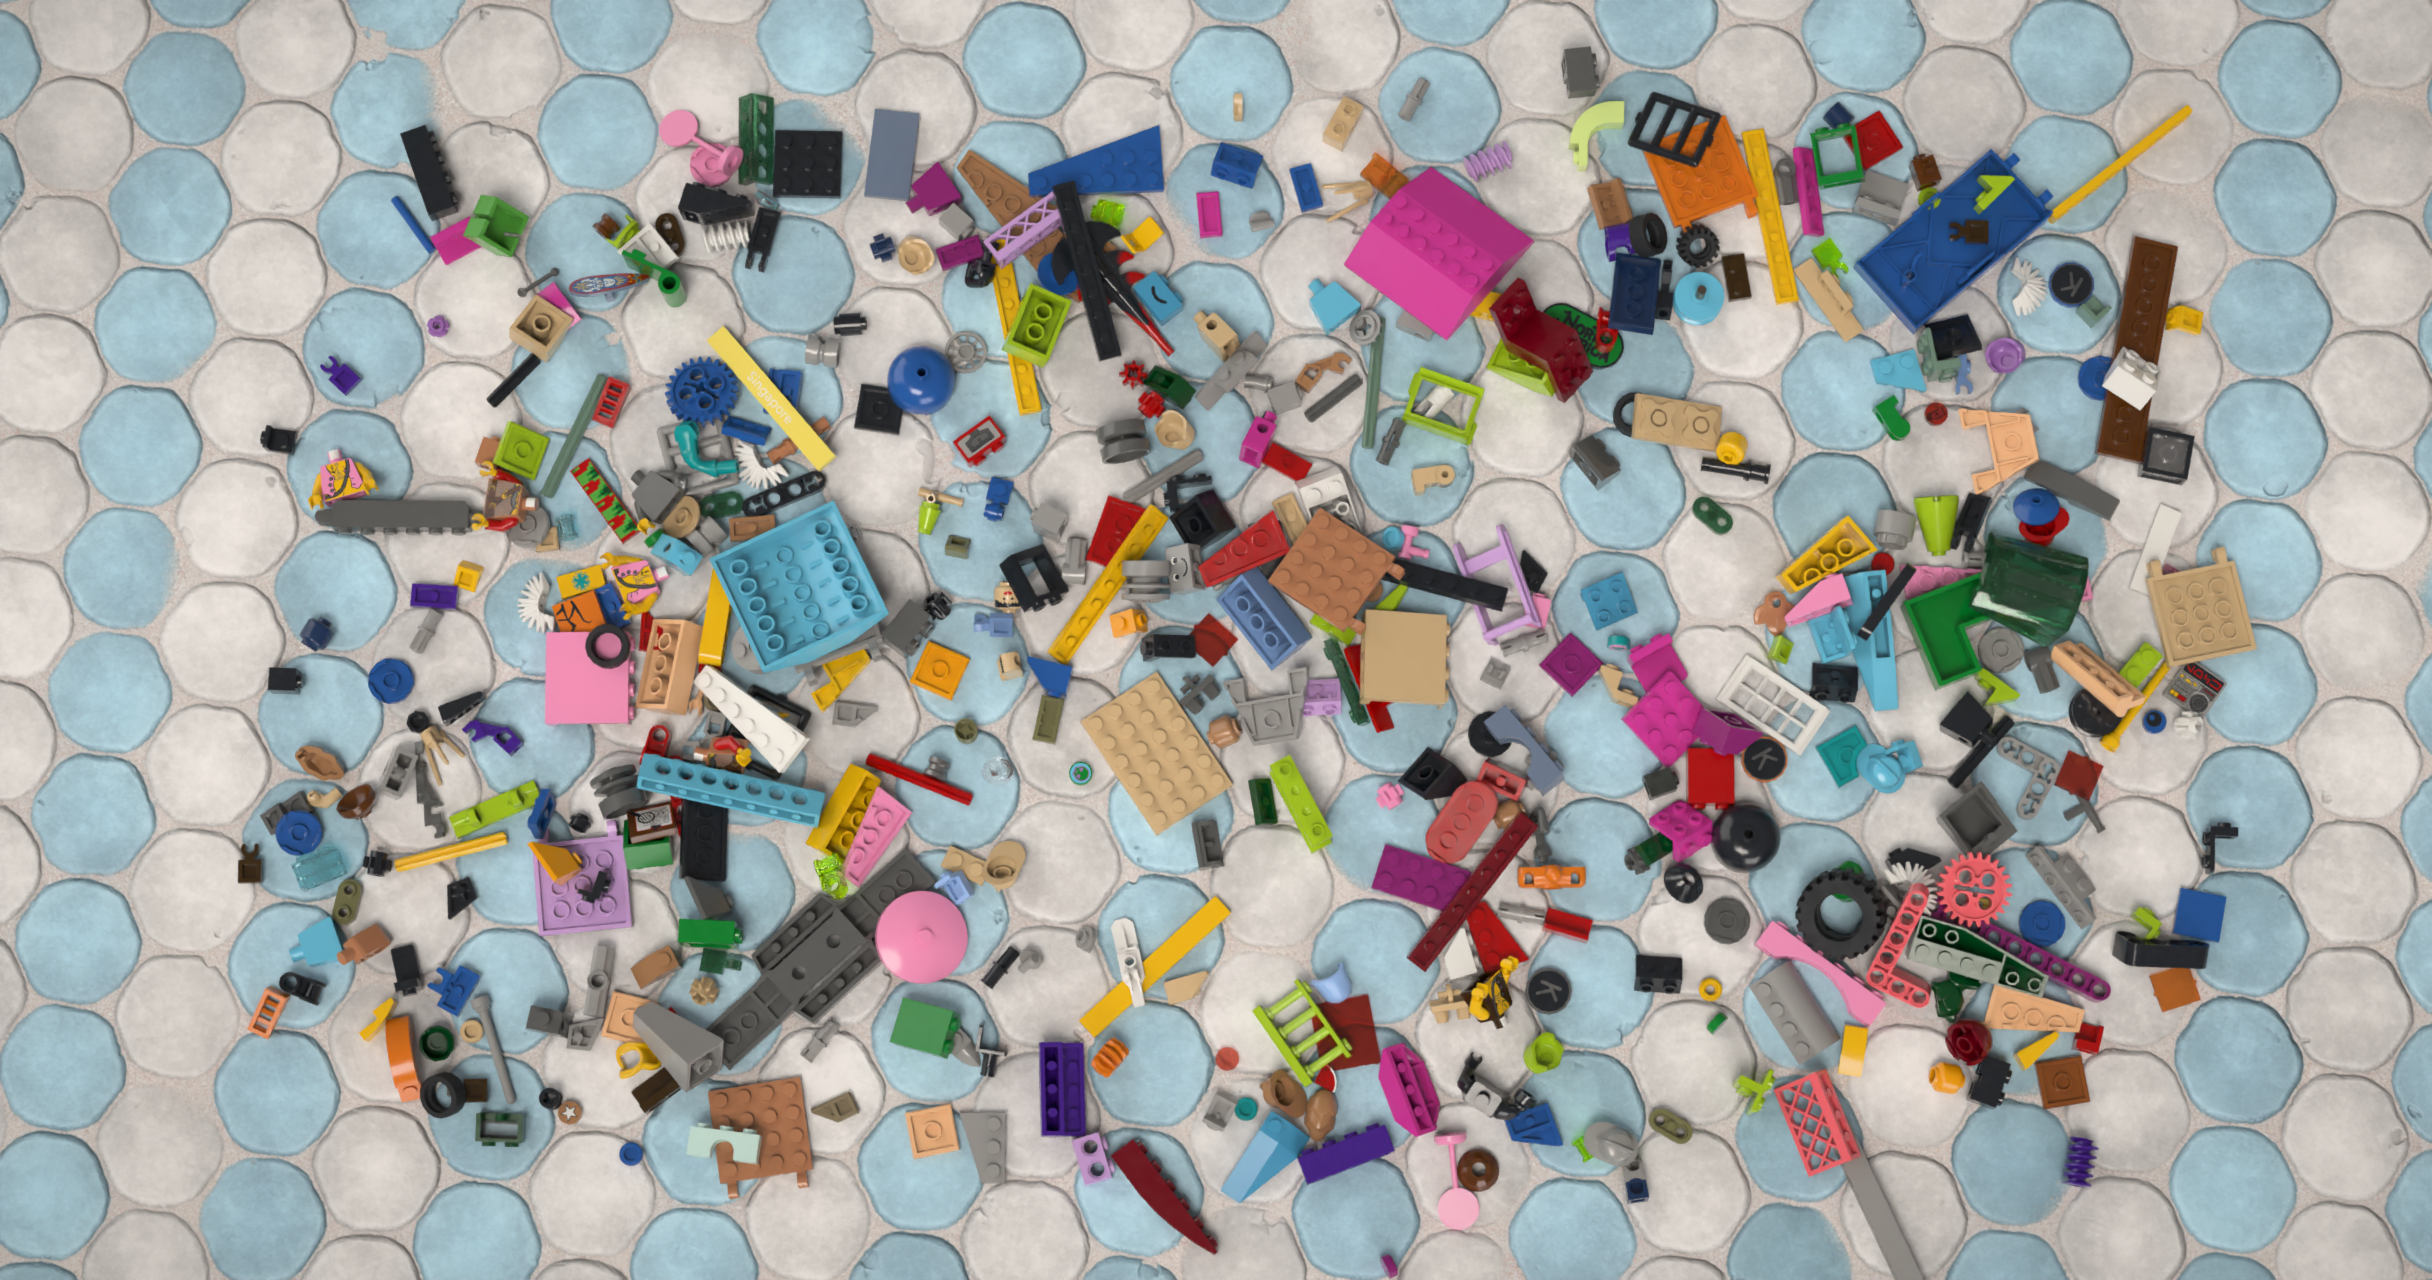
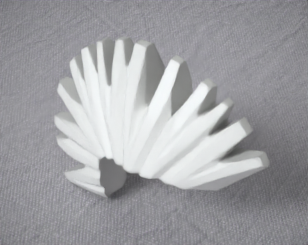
M2018 257L2014 260L2011 272L2021 280V287L2012 302L2016 315L2020 316L2021 311L2025 316L2027 312L2031 314V311L2034 312L2036 310L2034 305L2037 307L2041 306L2038 300H2045L2044 296L2047 293L2043 290H2047V287L2043 286L2046 285V282L2042 281L2045 279L2044 277L2035 278L2040 270L2037 269L2031 273L2032 263H2029L2027 266V261L2024 260L2021 266Z
M741 440L738 441L744 448L736 447L735 450L741 453H734V455L739 456L734 459L744 461L739 464V469L747 467L739 474L740 478L744 477L742 479L743 482L749 479L746 485L752 483V488L756 485V489H759L763 481L764 488L769 489L768 479L774 486H777L776 481L780 484L782 483L778 473L786 477L789 476L780 463L766 468L754 444Z
M541 572L539 573V579L533 576V581L528 580L530 585L525 584L530 592L521 591L522 594L529 598H518V602H521V604H518L517 607L523 608L518 610V613H522L520 618H523V623L530 620L528 625L530 629L536 624V631L545 633L548 625L550 631L554 632L556 618L544 612L550 586Z
M1906 862L1905 870L1900 863L1896 864L1897 867L1894 864L1891 866L1893 873L1886 869L1884 870L1890 885L1903 883L1906 885L1907 890L1914 883H1922L1927 886L1935 882L1934 878L1929 879L1932 876L1931 874L1924 877L1928 870L1926 869L1922 872L1924 867L1921 866L1918 869L1919 864L1917 863L1912 870L1910 862ZM1927 887L1929 889V897L1923 913L1929 916L1932 913L1928 909L1934 910L1935 906L1933 904L1937 903L1933 900L1937 899V896L1930 894V892L1937 890L1935 887ZM1916 893L1912 895L1917 900L1923 899L1921 894Z

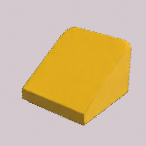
M462 560L457 566L453 586L475 592L484 567Z

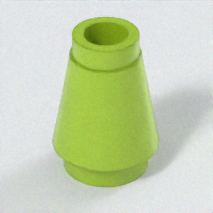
M922 501V505L919 506V533L931 535L941 513L939 504Z

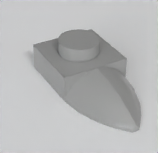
M959 1028L953 1039L954 1048L952 1054L962 1063L973 1067H980L981 1059L979 1052L975 1051V1044Z

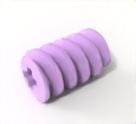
M1505 141L1502 142V147L1499 144H1495L1494 151L1491 147H1487L1486 154L1480 150L1477 153V157L1474 154L1469 155V160L1463 157L1465 169L1470 178H1473L1476 183L1479 182L1478 175L1480 174L1484 179H1487V171L1494 176L1495 168H1498L1501 173L1503 172L1504 164L1509 169L1512 168V155Z

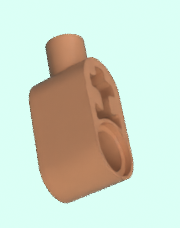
M376 923L347 940L343 944L345 949L337 953V959L342 965L352 960L358 965L383 951L391 944V941Z

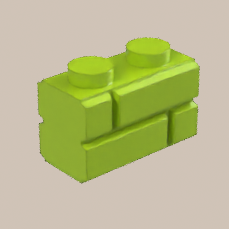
M2145 642L2118 673L2137 688L2163 656Z

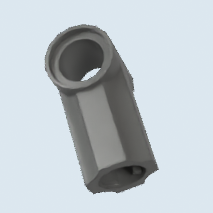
M1789 158L1780 159L1773 170L1779 205L1784 206L1799 203L1795 176L1796 166ZM1779 167H1788L1790 170V174H1781L1779 171Z
M2045 645L2024 652L2026 666L2033 673L2040 694L2058 689L2060 685L2052 667L2053 661L2049 648Z

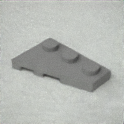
M959 1113L981 1183L1005 1184L1006 1113Z

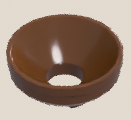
M368 784L352 789L339 801L336 811L345 819L359 820L367 817L374 807L376 798L374 789Z
M1474 1149L1468 1151L1460 1158L1457 1165V1176L1460 1183L1468 1190L1474 1192L1486 1191L1496 1183L1499 1176V1165L1491 1153L1481 1149ZM1475 1163H1482L1485 1166L1486 1172L1483 1176L1477 1177L1472 1173V1166Z

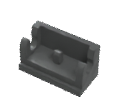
M1206 820L1191 823L1199 871L1224 867L1217 822Z

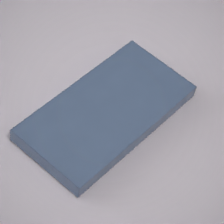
M875 109L864 191L865 197L909 201L920 119L919 113Z

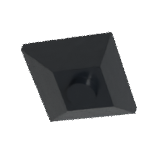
M1427 747L1401 776L1398 782L1424 800L1451 797L1456 789L1466 782L1467 778L1454 763Z

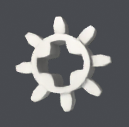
M2182 711V716H2178L2175 719L2174 728L2176 733L2180 734V738L2196 739V734L2202 732L2203 720L2201 717H2197V712Z

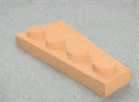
M1994 984L1983 1023L1989 1029L2078 1033L2085 1010Z

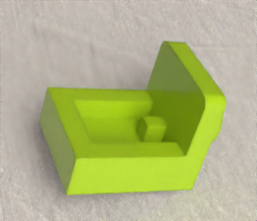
M2138 907L2130 917L2149 930L2143 939H2157L2161 933L2159 927L2162 923L2154 917L2155 914L2150 909Z

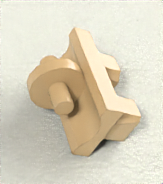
M1450 983L1445 984L1446 991L1437 992V1000L1429 1001L1430 1010L1438 1024L1449 1021V1010L1456 1009L1458 1020L1470 1018L1469 1007L1462 996H1460L1461 990H1452Z

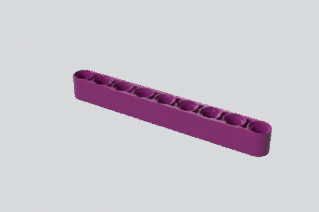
M1937 896V899H1933L1937 902L1935 904L1936 912L1930 916L1922 913V915L1949 922L1946 917L1947 913L1942 911L1946 904H1938V901L1942 898ZM1964 920L1961 925L1957 922L1952 923L1967 928L1966 920ZM1981 920V925L1978 927L1976 934L1989 941V934L1995 933L1999 937V942L1995 945L2011 953L2009 950L2010 944H2017L2020 952L2014 956L2049 976L2048 980L2094 1003H2100L2110 996L2111 987L2106 981L1991 923L1987 925ZM2032 954H2037L2040 957V965L2032 964L2030 961ZM2052 965L2060 966L2062 970L2060 976H2055L2052 973ZM2074 975L2082 978L2083 983L2081 987L2073 984L2072 978ZM2097 985L2103 989L2102 997H2097L2094 994V986Z

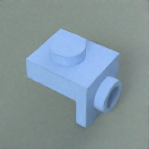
M951 870L947 871L939 877L941 880L934 884L936 889L945 888L955 906L963 904L975 895L962 870L954 873Z

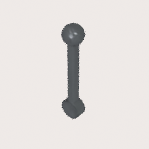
M552 268L550 273L528 287L519 288L517 294L520 297H525L527 292L552 276H557L559 270Z

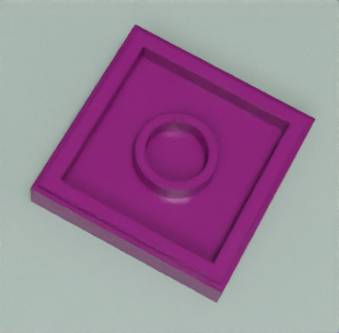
M1570 632L1542 661L1539 667L1573 697L1604 663Z

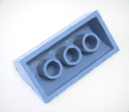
M1258 567L1241 574L1216 599L1271 671L1298 652L1313 638L1274 587L1268 583V580Z

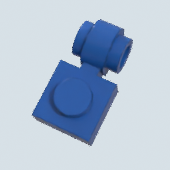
M991 477L986 500L991 501V504L987 503L984 510V517H987V520L997 522V520L1002 521L1005 508L1001 507V504H1009L1014 482Z

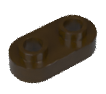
M661 214L655 222L656 230L670 247L673 244L678 245V248L673 251L680 257L685 252L686 245L678 221L672 214ZM670 223L672 225L671 228L668 230L664 229V225Z

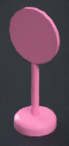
M676 110L662 119L659 125V134L667 145L681 147L690 141L696 142L720 157L718 169L726 176L733 174L740 166L743 159V150L736 145H732L721 152L696 136L698 123L691 112Z
M1466 1132L1434 1135V1142L1437 1145H1448L1453 1189L1446 1191L1441 1196L1437 1211L1440 1220L1446 1226L1458 1230L1470 1227L1479 1215L1477 1198L1472 1192L1459 1188L1454 1144L1466 1141Z

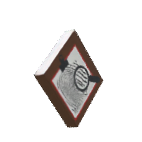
M671 801L626 811L632 844L677 834Z

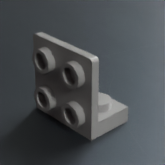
M1867 170L1864 175L1865 182L1861 184L1852 212L1895 226L1901 214L1900 210L1909 184Z

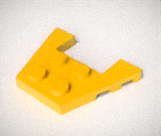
M865 649L822 665L831 682L811 693L821 713L828 709L871 662Z

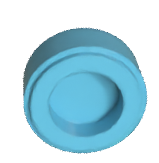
M1388 527L1382 536L1383 545L1387 549L1398 550L1405 541L1404 532L1398 527Z

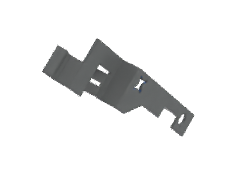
M423 741L414 743L415 754L419 756L415 764L417 804L424 805L425 827L432 825L436 828L434 838L445 837V825L441 823V814L430 816V807L438 808L443 805L438 804V800L431 799V793L425 786V769L420 770V767H427L422 765L427 764L426 762L420 761V754L424 753Z

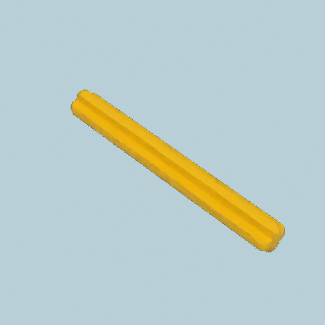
M505 832L488 835L396 859L395 868L398 872L506 845L508 839Z

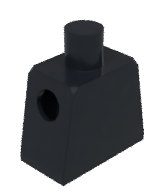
M1969 692L1961 698L1940 723V731L1971 748L1979 740L1990 747L1998 737L1989 730L1993 724V718Z

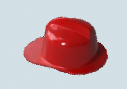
M2059 506L2057 517L2048 524L2033 526L2020 522L2019 532L2025 538L2028 548H2041L2050 545L2055 535L2068 526L2070 520L2069 513Z

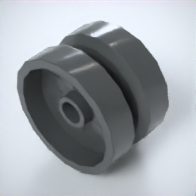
M1121 420L1106 424L1096 430L1098 444L1104 445L1100 450L1104 464L1125 463L1140 459L1151 453L1148 439L1142 438L1146 434L1144 420Z

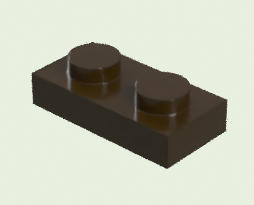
M1744 254L1721 257L1728 302L1751 299L1752 295Z

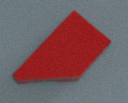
M648 612L641 615L639 651L647 652L654 619ZM659 625L656 632L658 633V640L663 634V628H660ZM657 643V647L654 646L653 650H659L660 652H662V650L659 649Z

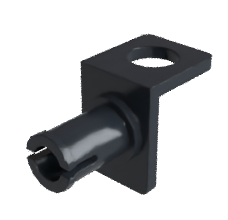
M981 1023L975 1049L976 1052H982L981 1054H983L980 1075L986 1076L989 1067L988 1077H995L997 1057L1007 1056L1008 1051L981 1046L984 1024Z

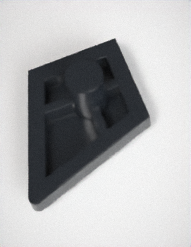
M1523 550L1520 561L1521 569L1529 590L1533 593H1538L1548 573Z
M470 877L447 885L449 920H452L477 899Z

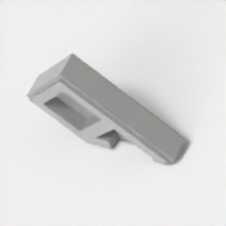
M835 701L832 724L857 727L877 712L878 707Z

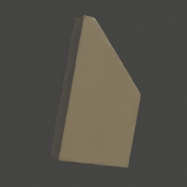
M850 1091L810 1109L811 1113L837 1123L859 1113Z

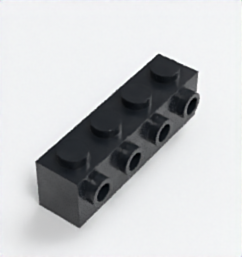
M423 125L400 133L430 219L434 221L457 213L455 205L459 204L455 192H450L448 185L452 184L448 172H443L441 164L445 162L441 151L436 152L434 144L438 142L434 131H429L427 126Z

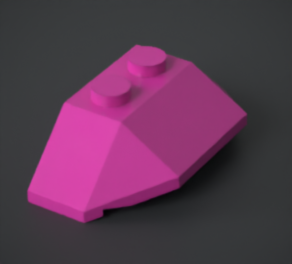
M1404 1043L1384 1048L1382 1050L1378 1078L1395 1122L1415 1137L1435 1131L1440 1103L1424 1061L1408 1049Z

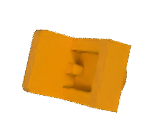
M1129 609L1109 616L1113 638H1120L1137 632H1148V620L1144 610Z

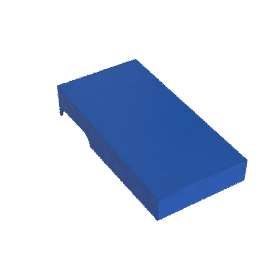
M1990 149L1942 193L1938 191L1912 213V217L1855 263L1853 269L1912 334H1915L2042 227L2053 214L2052 210L2046 209L2044 206L2054 197L2050 191L2046 189L2036 198L2011 170L2020 161V158L2015 153H2012L2010 157L2003 161L1997 153ZM1979 176H2012L2015 180L1981 214H1978L1973 209L1978 204L1975 199L1985 190L1976 181ZM1941 199L1940 204L1934 208V203ZM1966 220L1988 221V244H1965V238H1960L1955 242L1950 241V235L1958 234L1957 230L1949 229L1950 223L1955 222L1965 226Z

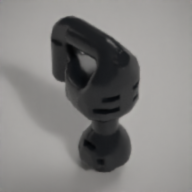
M984 240L981 242L984 252L982 260L969 262L967 265L965 284L969 288L988 286L995 276L996 265L991 263L992 253L983 243ZM996 240L993 243H991V245L997 251L1000 244L997 243ZM978 275L979 279H974V276Z

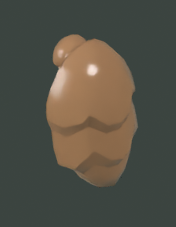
M306 745L300 747L295 753V758L303 770L320 780H339L345 774L344 767L338 761L337 756L325 751L323 747Z
M1327 1089L1315 1092L1306 1106L1304 1125L1307 1127L1311 1139L1315 1142L1323 1140L1335 1126L1336 1114L1338 1112L1337 1102L1334 1095Z

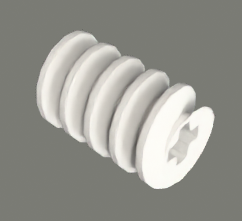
M747 219L744 226L739 221H736L735 228L732 227L730 222H727L726 229L719 223L717 230L710 224L709 230L706 232L704 226H702L703 242L709 254L713 252L714 246L718 252H721L723 245L727 251H730L731 244H733L736 250L739 249L740 243H742L745 249L748 248L750 235Z

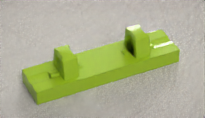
M532 780L449 817V820L457 838L460 839L534 807L535 800L540 792L535 781Z

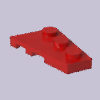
M1108 495L1085 560L1106 567L1146 509Z
M1485 901L1478 903L1466 921L1484 973L1501 969V961L1509 956L1517 958L1519 964L1529 961L1528 957Z

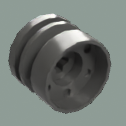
M634 764L611 768L589 782L592 789H597L594 792L595 797H606L598 804L605 820L624 816L627 814L626 811L642 808L649 802L645 790L638 789L637 787L632 788L638 780V775H633L637 772Z

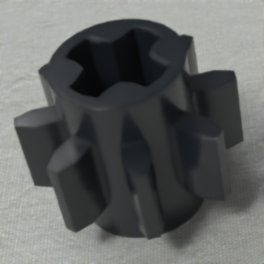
M934 592L924 600L926 608L923 610L931 615L933 621L936 618L943 620L951 612L949 605L952 604V601L943 592L939 595Z
M371 851L370 857L364 856L362 867L368 869V875L384 877L385 871L391 872L393 861L387 859V853Z

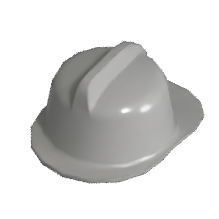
M1594 1123L1588 1127L1584 1134V1146L1588 1153L1611 1165L1626 1166L1633 1162L1637 1156L1638 1143L1634 1135L1611 1123Z

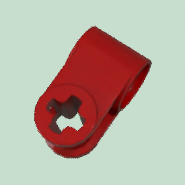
M1599 307L1596 321L1595 347L1599 352L1608 353L1614 348L1618 330L1608 328L1609 311ZM1603 336L1609 337L1611 343L1604 344L1600 338Z
M655 725L650 729L640 756V765L644 753L650 755L657 754L667 758L672 740V734L669 729L663 725ZM660 730H664L666 733L665 739L657 742L655 734Z

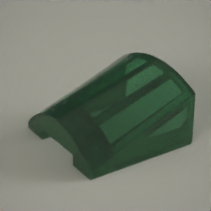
M1991 531L1988 534L1984 552L1987 554L1978 585L1973 588L1968 607L2037 644L2048 647L2067 633L2073 623L2087 583L2088 558Z

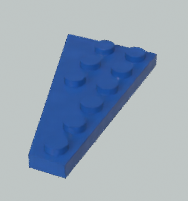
M1159 125L1028 173L1029 198L1045 197L1052 192V186L1070 181H1075L1078 196L1163 192L1164 183Z

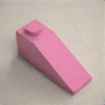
M1833 573L1826 576L1825 580L1820 581L1784 617L1788 628L1828 614L1837 606L1845 608L1853 605L1843 574Z

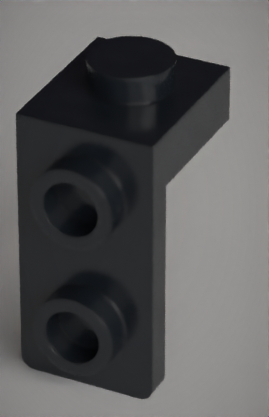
M1205 473L1193 475V478L1184 479L1183 476L1171 478L1170 481L1166 482L1167 493H1163L1165 507L1169 506L1170 513L1179 510L1177 489L1212 485V477L1207 476Z
M1152 634L1143 638L1140 645L1143 662H1152L1159 658H1195L1194 635Z
M2217 823V826H2210L2206 828V832H2203L2202 845L2205 846V855L2202 856V868L2205 869V874L2210 875L2215 872V839L2237 838L2238 827H2231V823Z
M407 945L391 949L397 982L394 983L396 993L403 994V997L417 994V991L422 990L423 986L414 946Z

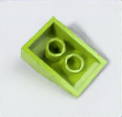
M1501 338L1486 367L1487 370L1534 392L1553 397L1555 392L1547 373L1508 352Z

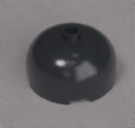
M1739 803L1730 806L1717 817L1712 826L1711 847L1715 857L1725 868L1733 872L1751 873L1761 870L1774 859L1779 850L1781 835L1778 823L1770 812L1759 805ZM1745 831H1751V838L1745 837Z

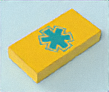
M600 564L556 577L563 600L585 594L606 585Z

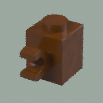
M1920 154L1913 158L1909 165V170L1917 192L1939 185L1942 178L1933 154L1928 156Z

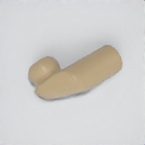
M336 787L328 794L317 793L314 790L307 794V800L310 805L324 809L329 808L343 797Z

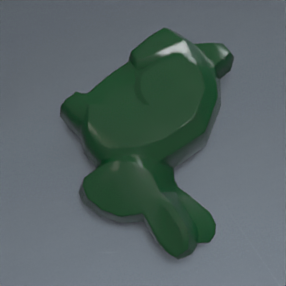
M1949 971L1947 979L1931 982V989L1935 995L1937 1016L1945 1018L1949 1023H1955L1956 1015L1961 1011L1964 1004L1962 992L1965 989H1979L1981 987L1979 980L1970 977L1965 978L1964 975Z

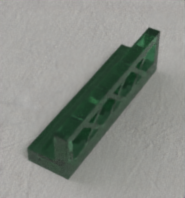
M750 93L739 98L738 147L743 150V159L738 167L739 185L747 186L752 183H759L770 186L773 184V97ZM759 101L766 103V112L764 114L759 109ZM761 122L766 127V134L764 136L759 130ZM761 143L766 149L764 157L759 152V145ZM761 165L766 171V178L759 177V167Z

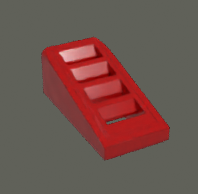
M609 376L592 420L613 429L630 393V385ZM613 386L621 389V393L612 390ZM611 395L618 398V402L608 399V396ZM605 403L615 407V410L604 407ZM601 412L611 415V420L601 416Z

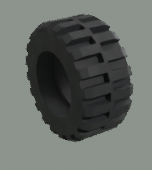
M1833 868L1832 871L1828 872L1826 870L1810 881L1797 901L1796 906H1798V909L1795 912V919L1799 922L1796 926L1798 932H1803L1804 936L1802 939L1805 944L1810 942L1813 945L1811 949L1814 952L1822 951L1823 957L1829 959L1831 956H1835L1836 960H1843L1845 957L1849 959L1856 958L1859 954L1863 955L1874 946L1882 935L1884 926L1887 923L1888 916L1886 911L1888 907L1887 902H1883L1884 894L1882 890L1878 891L1876 889L1877 883L1873 879L1869 881L1865 878L1866 874L1861 871L1859 874H1856L1854 869L1847 868L1845 871L1841 870V868ZM1843 894L1852 898L1859 905L1863 920L1856 931L1848 934L1838 933L1825 924L1820 908L1828 896Z

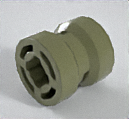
M965 718L956 723L954 733L959 742L971 744L977 739L978 729L975 722Z

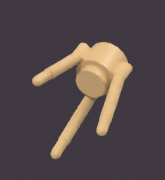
M1369 180L1323 184V189L1345 188L1335 190L1334 194L1352 192L1354 200H1359L1327 218L1326 222L1329 223L1361 205L1368 204L1367 199L1373 198V191Z
M435 726L424 730L420 737L423 740L424 750L438 786H441L442 782L431 750L436 749L446 765L449 764V761L440 747L443 741L460 757L464 758L465 754L445 735L443 730L438 731Z

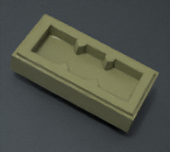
M1042 695L1032 738L1033 741L1055 745L1065 702L1064 699Z

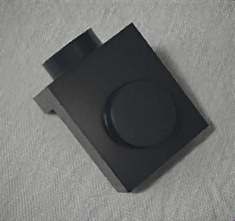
M599 871L592 892L578 889L577 893L582 896L581 900L595 904L596 900L602 902L604 894H608L611 889V876L608 873Z

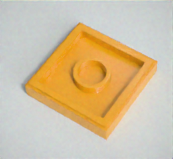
M928 641L909 682L952 701L970 659Z

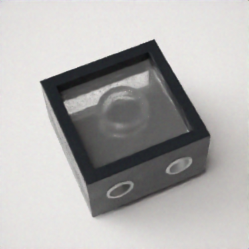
M2149 427L2145 434L2137 477L2183 485L2188 479L2195 436Z

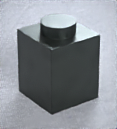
M1670 767L1643 776L1642 782L1649 800H1653L1676 792L1679 779L1676 772H1671Z

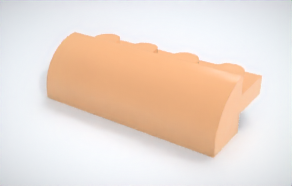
M2069 640L2054 645L2051 653L2052 661L2118 717H2124L2128 709L2143 704L2146 696L2082 642L2073 644Z

